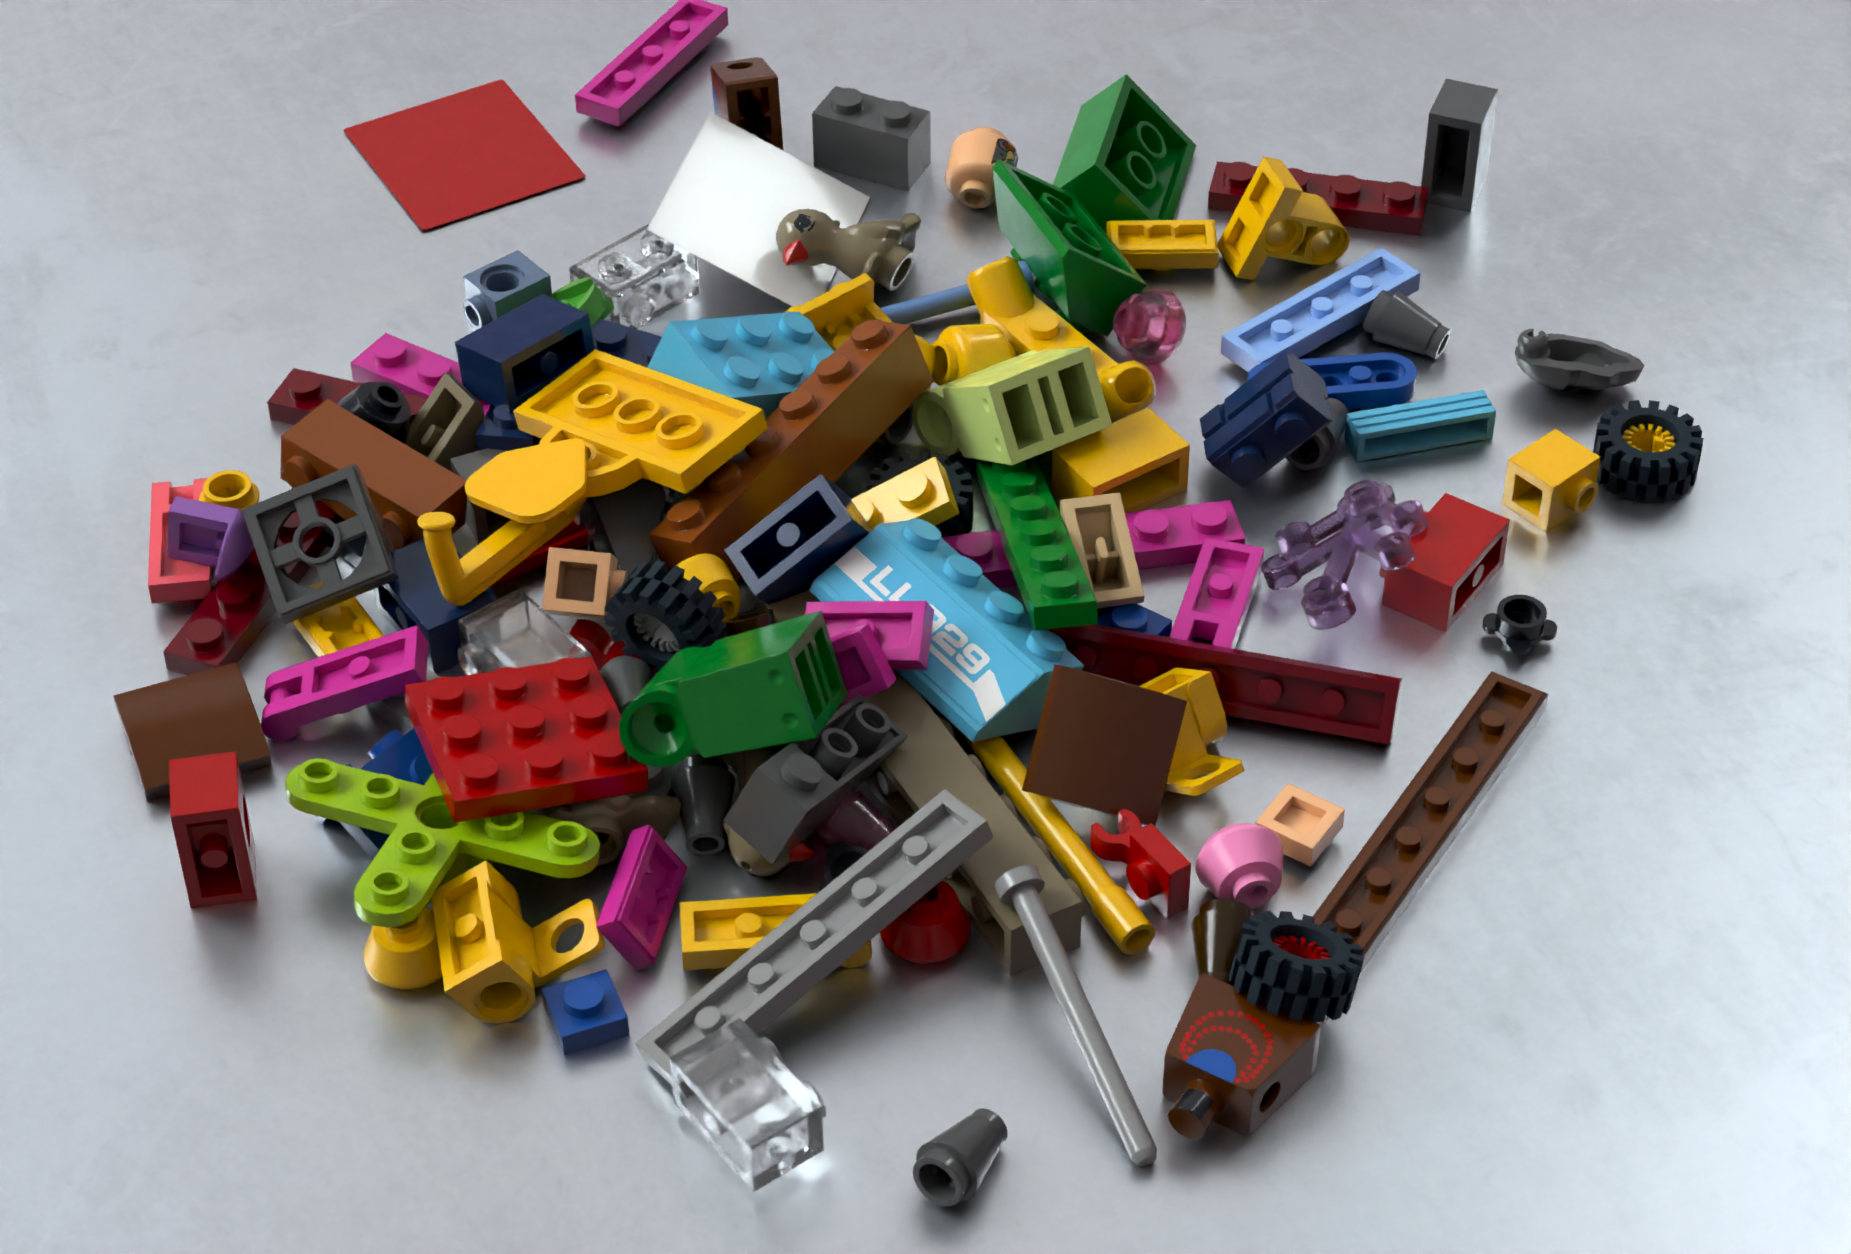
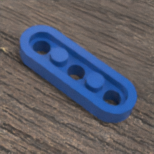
M1372 353L1300 359L1325 381L1328 398L1341 401L1348 410L1404 404L1415 393L1417 368L1410 359L1399 354ZM1271 362L1261 363L1253 367L1248 373L1247 381Z

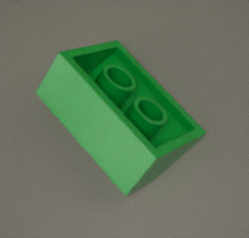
M1126 74L1081 105L1053 185L1075 195L1105 233L1107 221L1173 220L1196 144Z
M998 159L992 167L1000 231L1013 246L1010 251L1011 255L1017 261L1024 260L1028 264L1030 270L1036 276L1034 279L1035 287L1056 302L1059 306L1056 313L1079 332H1083L1088 328L1108 337L1147 284L1075 195Z

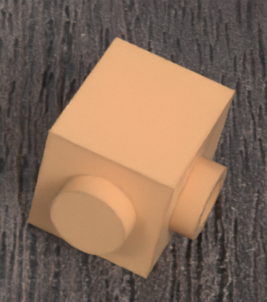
M549 547L542 610L550 615L604 620L608 613L604 611L605 605L627 579V571L618 570L619 560L611 553Z

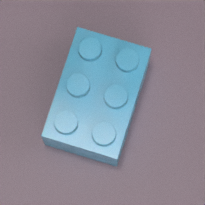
M800 312L711 319L701 318L698 320L669 322L647 368L762 408L765 418H767L779 407L780 401L786 395L794 392L815 371L819 362L831 356L835 351L815 330L811 320Z

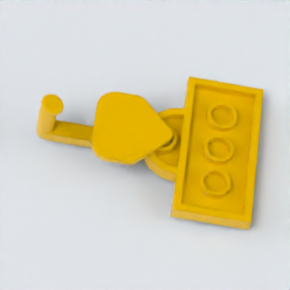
M595 349L513 410L519 430L541 438L539 445L498 454L474 472L465 483V491L471 503L511 519L509 522L459 559L451 528L455 525L454 516L445 512H429L418 518L417 523L423 529L426 550L443 598L456 606H463L471 602L567 527L588 497L602 496L622 490L641 478L687 494L690 490L699 486L705 478L734 455L742 452L748 444L768 429L763 409Z

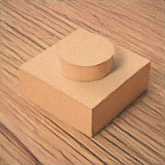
M1288 783L1256 820L1255 824L1271 829L1278 835L1283 845L1284 855L1311 867L1343 828L1345 809Z

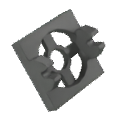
M356 464L241 509L279 619L285 625L400 579L391 556L394 546L383 528L386 526L385 520L376 504L371 500L362 471ZM323 500L340 502L354 511L357 516L335 524L328 518L320 517L316 502ZM297 511L301 524L295 530L292 542L278 547L277 540L280 529L291 514ZM314 527H329L333 531L335 539L329 553L318 558L305 555L302 542L306 533ZM366 535V544L360 563L350 576L342 580L336 559L341 554L344 543ZM301 560L309 566L317 567L323 588L316 589L298 585L287 574L284 567Z

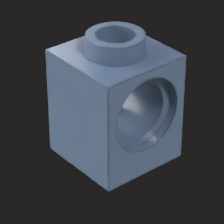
M519 250L463 276L466 300L463 302V311L467 321L475 330L541 294L547 296L552 294L550 275Z

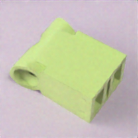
M1090 347L1042 350L1039 352L1032 350L925 391L913 402L912 408L913 423L920 440L927 449L936 455L950 456L961 451L966 458L1007 465L1017 464L1112 426Z

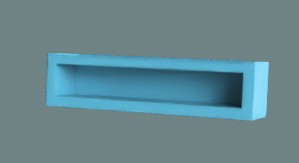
M1484 390L1347 413L1344 441L1357 463L1473 441L1493 439L1496 410L1489 398H1487Z

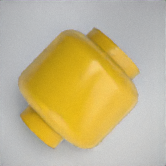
M994 324L949 326L941 332L938 339L932 344L937 353L933 381L941 386L1016 357L1015 349L1008 342L1004 332Z

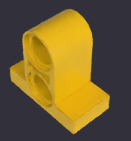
M1263 157L1218 241V250L1237 278L1255 281L1268 256L1312 265H1327L1335 262L1345 253L1350 237L1323 197L1303 192L1282 160Z

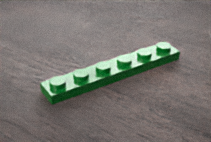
M1036 456L1014 465L976 459L979 486L1034 630L1098 624L1097 600Z

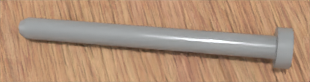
M1022 865L1013 868L1000 876L995 882L994 887L1000 901L1004 905L1015 906L1130 1159L1139 1166L1149 1165L1156 1160L1157 1147L1039 896V893L1045 886L1041 873L1035 865Z

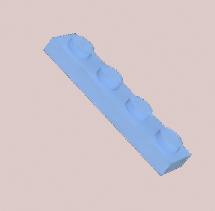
M1380 247L1222 335L1221 354L1247 372L1261 363L1274 361L1285 351H1290L1297 358H1300L1365 321L1373 301L1382 290L1393 295L1395 292L1400 291L1406 297L1418 291L1421 272Z

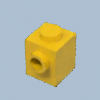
M1554 429L1508 459L1502 504L1547 533L1574 514L1583 513L1592 505L1598 493V484L1596 482L1601 457L1559 430Z

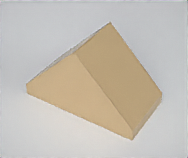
M1120 492L1060 500L1061 518L1095 595L1097 608L1143 603L1144 591Z

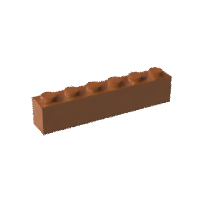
M867 319L856 326L851 332V336L831 356L819 362L815 371L794 392L789 393L780 401L779 407L766 418L768 429L748 444L742 452L734 455L705 478L683 501L670 508L667 516L648 534L660 560L666 562L669 572L681 561L698 554L707 553L721 558L729 567L735 581H737L741 574L725 552V549L819 474L824 475L834 483L934 382L911 325Z

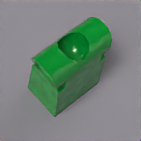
M822 611L716 640L711 646L704 648L687 647L677 651L622 713L619 722L620 741L627 753L642 764L664 767L672 766L686 759L687 756L701 754L704 758L816 738L848 696Z

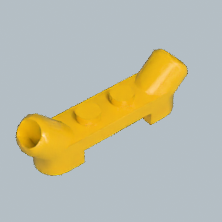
M1006 256L968 274L966 284L980 313V324H994L1001 329L1008 342L1013 345L1016 356L1032 350L1039 352L1042 350L1090 347L1112 423L1141 411L1152 403L1156 395V383L1146 365L1134 360L1117 364L1031 292L1017 259Z

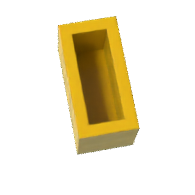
M1147 407L1113 422L1110 427L1052 449L1051 494L1060 502L1063 499L1120 492L1124 512H1139L1187 490L1190 444Z

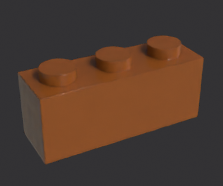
M329 399L281 435L280 479L287 482L292 488L356 464L362 471L371 500L376 504L385 520L386 526L383 528L395 549H400L424 538L423 529L418 526L417 520L425 513L445 512L453 515L455 525L451 528L452 535L466 522L467 494L465 483L467 480ZM319 501L334 510L345 520L357 516L354 511L340 502Z

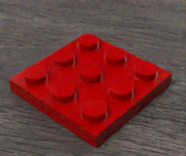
M592 656L562 658L555 662L518 668L502 667L491 672L459 677H437L430 681L405 685V707L454 823L643 792L648 789V768L645 764L638 762L630 756L622 745L619 735L621 714Z

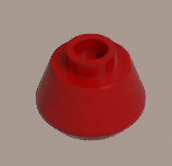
M941 881L880 932L885 946L898 957L915 964H935L954 956L964 948L971 934V920L954 889Z

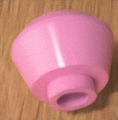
M1251 823L1227 826L1213 834L1204 844L1196 860V874L1201 884L1217 898L1235 900L1245 904L1250 909L1258 908L1266 904L1281 885L1283 869L1282 842L1274 831L1263 826Z

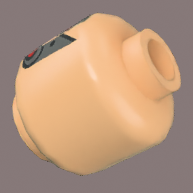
M978 127L960 134L952 143L946 169L945 183L948 191L964 205L971 208L981 209L996 204L992 167L998 159L1017 167L1018 154L1015 146L1002 132L989 127Z

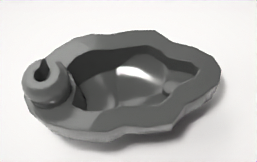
M1534 329L1523 331L1517 339L1518 346L1515 350L1517 364L1525 374L1544 386L1562 391L1574 387L1601 391L1609 387L1636 382L1644 367L1640 359L1627 352L1615 349L1604 342L1563 334H1546L1542 330L1535 337Z

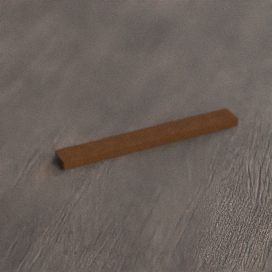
M1491 671L1313 915L1315 917L1314 924L1322 926L1325 922L1335 925L1337 926L1335 934L1346 932L1354 938L1352 944H1360L1363 949L1362 956H1364L1361 972L1546 711L1548 693ZM1303 1015L1304 1018L1312 1021L1308 1015ZM1325 1016L1324 1022H1315V1023L1321 1025L1320 1030L1322 1029V1027L1325 1025V1023L1327 1022V1020H1328L1329 1018H1328L1327 1016Z

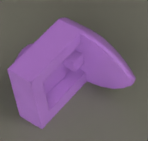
M175 496L168 511L167 557L216 567L214 580L217 582L225 581L232 577L247 561L254 547L243 512L236 508Z

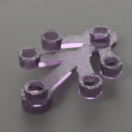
M1363 480L1351 485L1345 490L1344 497L1338 502L1337 510L1311 526L1306 521H1295L1281 527L1276 532L1275 538L1281 553L1271 556L1261 565V570L1268 587L1271 590L1289 588L1296 584L1302 576L1328 561L1323 575L1309 581L1304 586V596L1301 600V605L1309 625L1314 629H1331L1347 622L1355 614L1356 606L1346 583L1359 551L1378 560L1381 567L1385 570H1396L1410 564L1416 557L1410 537L1422 532L1429 524L1422 503L1417 500H1409L1395 504L1396 496L1393 488L1388 484L1377 483L1375 480ZM1387 525L1392 528L1393 533L1383 536L1373 530ZM1337 532L1336 534L1332 535L1331 537L1327 538L1326 540H1324V541H1322L1321 543H1319L1318 545H1316L1317 542H1319V541L1323 540L1324 538L1330 536L1331 534Z

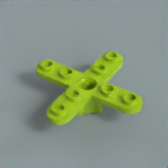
M315 758L296 766L288 773L285 780L287 801L293 808L307 814L390 835L357 882L354 890L356 914L364 922L374 926L396 927L413 921L422 912L426 904L432 903L431 896L439 886L484 861L489 863L490 860L559 878L581 877L590 873L599 862L600 842L598 836L590 829L576 822L563 821L523 811L454 823L434 773L431 774L425 785L397 779L391 775L378 774L334 763L328 759Z

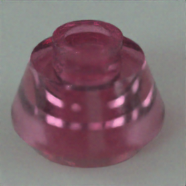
M1158 288L1133 294L1117 308L1114 314L1113 329L1118 342L1123 348L1146 364L1157 365L1171 357L1180 347L1185 334L1186 316L1184 308L1177 296L1168 289Z

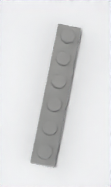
M946 789L941 791L635 1044L644 1061L684 1096L994 838L987 820Z

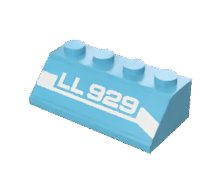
M912 518L906 521L879 524L813 581L809 591L821 602L927 601L934 609L927 670L895 671L972 742L1037 729L1054 664L1082 670L1084 664L1066 649L1065 642L1058 635L1046 629L1034 630L1030 617L1023 611L1024 607L1019 600L1000 591L982 575V569L976 562L960 555L941 538V532L934 525L921 519Z

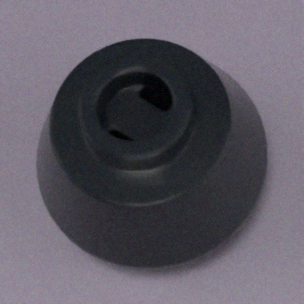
M366 382L337 402V405L400 442L406 443L410 427V405L401 390L388 382Z

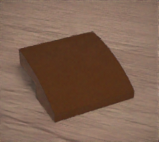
M237 662L113 695L146 801L170 794L169 760L236 751L241 774L272 766L271 754L259 718Z
M1054 664L1022 791L1118 817L1119 811L1127 809L1139 818L1142 825L1152 823L1156 826L1187 701L1119 680Z

